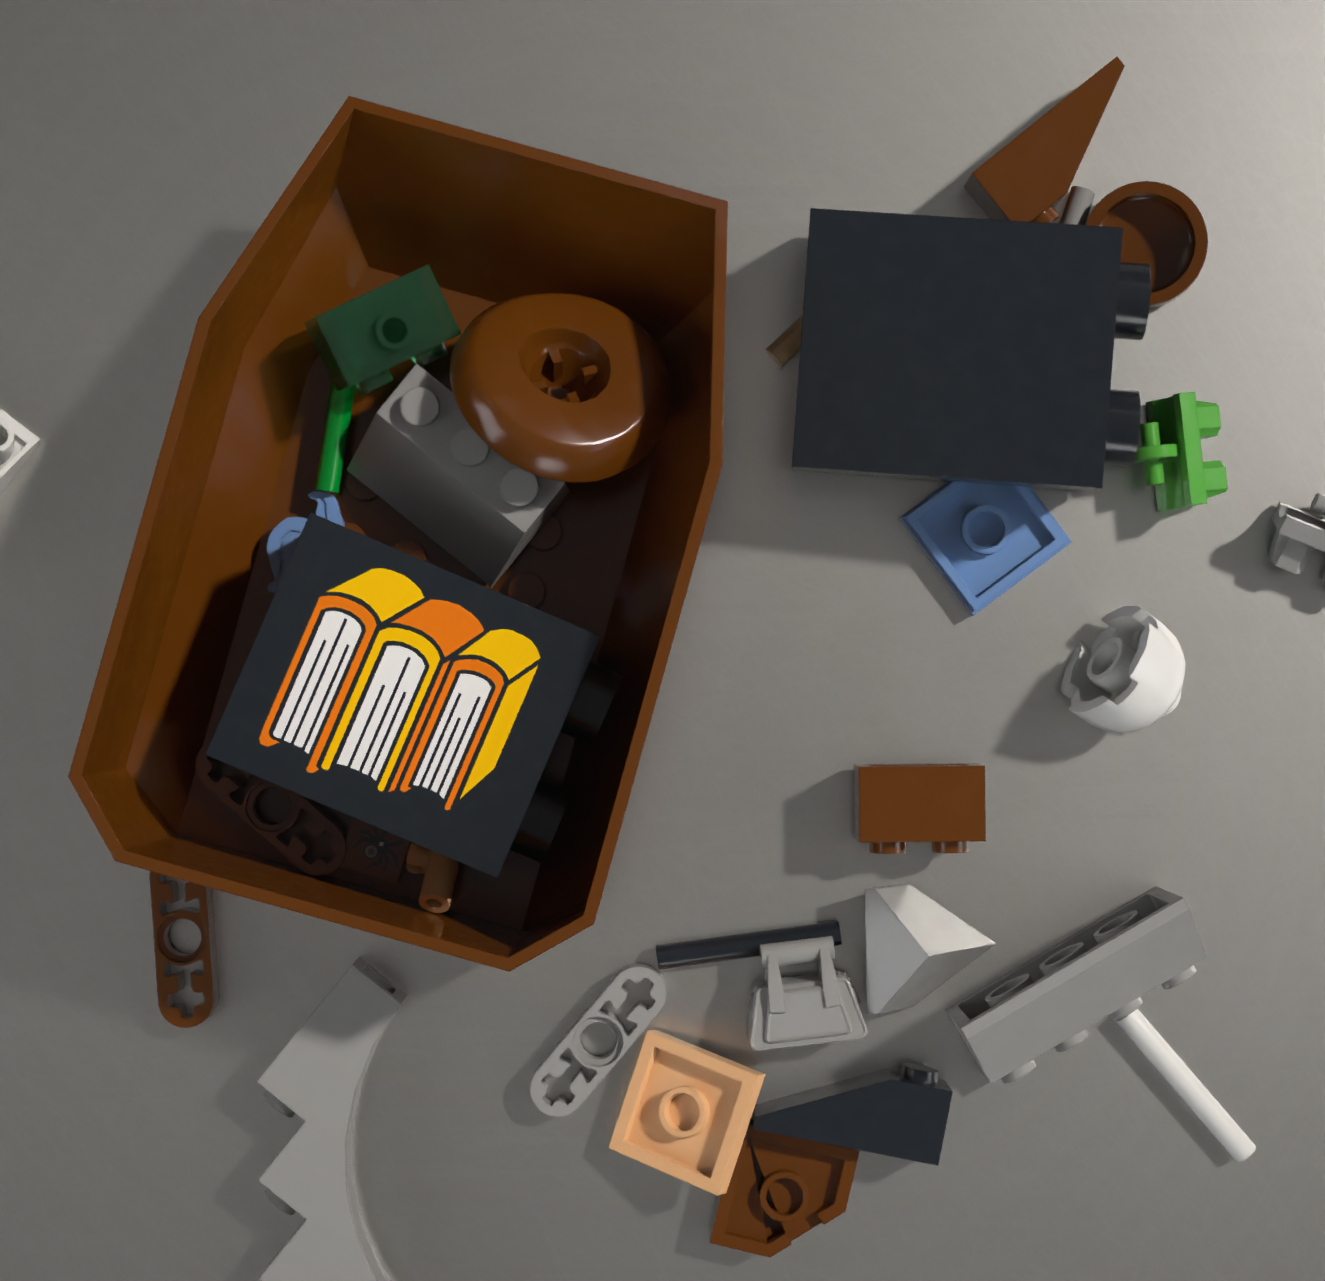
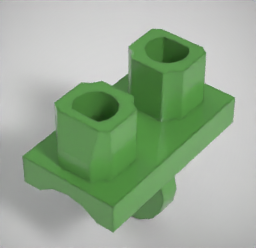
M1195 392L1177 393L1168 398L1146 402L1148 423L1140 424L1142 447L1137 448L1134 464L1144 463L1146 486L1155 485L1157 511L1176 510L1207 504V498L1226 492L1228 489L1226 467L1222 464L1221 460L1203 462L1200 440L1218 436L1221 428L1219 405L1196 401Z

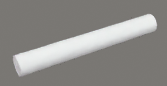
M1138 1009L1116 1020L1237 1162H1242L1253 1154L1256 1149L1255 1144Z

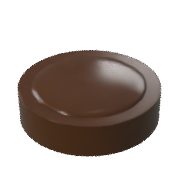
M1141 181L1113 190L1094 207L1085 224L1123 228L1120 262L1146 263L1150 265L1151 294L1149 308L1167 304L1185 293L1197 279L1206 259L1208 234L1201 212L1183 192L1164 183Z

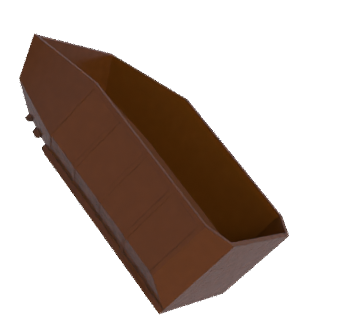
M348 96L197 320L68 775L69 780L116 862L508 972L594 925L723 464L728 201ZM541 293L575 294L603 301L640 323L650 332L660 347L667 364L671 383L672 400L667 424L652 450L631 468L599 481L584 483L564 482L570 493L491 588L348 472L347 468L374 416L416 364L453 392L450 381V361L453 349L466 327L484 310L514 297ZM344 305L368 309L339 494H334L339 503L345 527L601 636L590 662L622 675L593 745L560 732L543 770L541 780L572 792L543 863L525 856L514 861H505L498 878L459 862L450 907L448 911L442 913L427 911L419 905L418 900L425 874L410 873L405 867L406 862L397 885L341 867L324 876H312L302 872L208 790L199 780L195 768L196 758L200 749L212 740L275 595V593L269 592L267 589V585L275 579L267 553L268 537L273 529L287 517L308 519L310 512L316 514L318 502L310 499L308 494L314 491ZM212 758L217 764L215 771L212 773L216 779L219 780L229 775L244 786L234 793V796L240 802H243L248 789L256 782L262 780L254 775L252 778H247L237 768ZM267 788L258 795L255 809L258 816L264 822L278 824L283 822L289 815L290 800L282 790ZM313 801L336 821L346 834L348 833L352 820L351 816ZM303 809L296 824L280 834L281 838L290 844L291 838L297 833L310 846L309 851L305 854L308 860L314 862L323 857L329 862L332 861L335 854L330 850L329 846L334 840L333 836L326 831L316 837L305 829L302 825L310 821L312 816Z

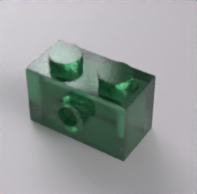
M429 264L304 322L336 390L340 391L355 385L359 395L368 393L394 380L389 368L408 359L411 360L413 366L418 364L422 367L449 354L444 342L461 334Z

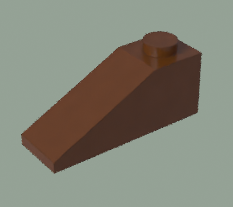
M1117 56L971 173L964 188L989 219L1053 223L1060 217V214L1054 207L1068 192L1125 67Z

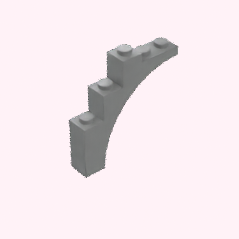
M361 957L348 968L257 1081L267 1090L264 1093V1097L273 1108L290 1118L297 1114L305 1121L258 1179L259 1182L267 1187L265 1195L273 1205L286 1214L294 1215L297 1212L305 1218L268 1264L259 1278L261 1281H391L381 1266L363 1223L354 1178V1123L362 1082L382 1033L407 997V994Z

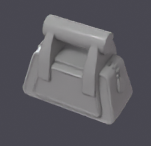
M832 936L760 944L762 969H765V980L754 983L751 993L752 997L748 1005L750 1011L747 1038L753 1050L764 1051L862 1039L867 1035V1026L858 1005L861 1001L855 987L849 981L850 977L846 976L845 972L835 971L832 961L835 960V949ZM817 962L818 973L781 978L779 967Z

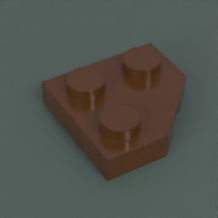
M750 1120L727 1193L719 1195L709 1236L710 1243L771 1258L792 1245L791 1241L820 1223L824 1225L846 1211L860 1150L755 1130Z

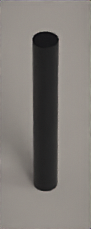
M837 920L655 946L658 969L661 970L760 956V944L826 936L833 937L834 946L842 945L839 922Z

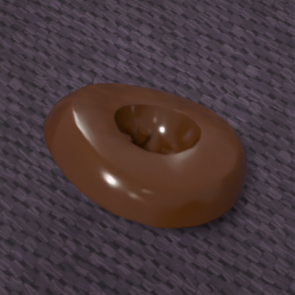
M541 293L514 297L499 302L481 312L471 321L455 344L451 355V387L459 409L468 424L501 457L521 469L540 477L555 481L584 483L614 476L641 461L656 445L667 424L672 400L671 383L667 364L660 347L650 332L640 323L621 310L591 297L565 293Z

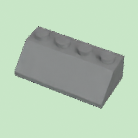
M1155 886L947 1008L946 1012L986 1079L991 1084L999 1079L1004 1084H1007L1031 1072L1036 1066L1033 1059L1055 1047L1057 1052H1063L1084 1041L1089 1036L1087 1027L1106 1016L1111 1021L1131 1014L1143 1004L1140 996L1157 986L1162 985L1163 989H1170L1187 981L1196 973L1193 965L1207 958V954L1185 899Z

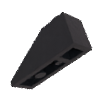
M903 1063L901 1072L882 1069L756 1104L751 1121L755 1130L938 1166L953 1091L945 1080L938 1079V1070L923 1065Z

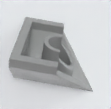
M910 884L866 888L867 1014L878 1015L913 1007L996 943Z

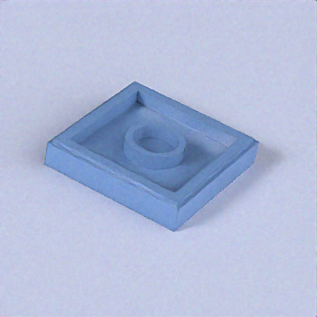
M948 481L898 518L971 616L977 614L1072 543L1031 487Z

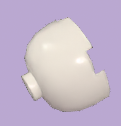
M1123 606L1101 619L1109 627L1098 636L1091 649L1082 641L1075 648L1065 668L1061 692L1071 699L1072 706L1068 709L1089 724L1104 731L1133 733L1156 723L1160 718L1168 716L1176 708L1181 698L1186 664L1178 639L1161 622L1139 606Z

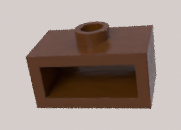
M977 763L854 764V838L858 842H869V851L875 854L907 853V842H932L933 853H968L969 842L986 841L985 765Z

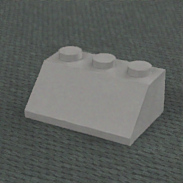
M418 364L413 367L378 410L347 468L348 472L491 588L570 493V490L563 481H555L527 472L510 463L491 449L468 424L459 409L453 392Z

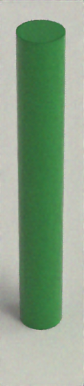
M343 306L314 490L339 494L368 309L363 307Z

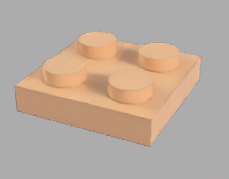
M647 1030L608 1148L717 1196L727 1193L766 1074L661 1031Z

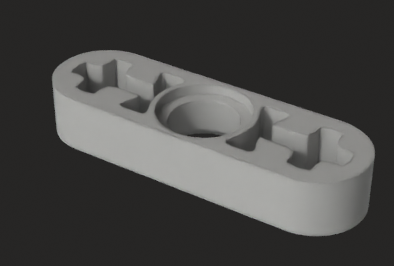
M632 963L623 967L540 1063L531 1080L530 1094L533 1103L542 1113L552 1117H564L575 1112L660 1013L666 1000V984L657 969L645 963ZM644 978H647L652 982L649 994L654 1001L648 1006L639 1001L626 1014V1019L636 1024L630 1031H627L622 1021L615 1014L601 1009V1007L607 1001H610L617 1011L626 1000L628 994L623 983L628 979L639 983ZM592 1023H605L616 1034V1046L605 1056H593L586 1052L581 1044L580 1037L582 1031ZM567 1048H570L577 1061L583 1066L595 1070V1073L588 1078L583 1069L580 1068L572 1078L569 1086L574 1096L568 1100L565 1096L559 1095L552 1101L545 1095L549 1084L544 1077L549 1073L551 1076L558 1078L567 1070L572 1060L562 1056V1053Z

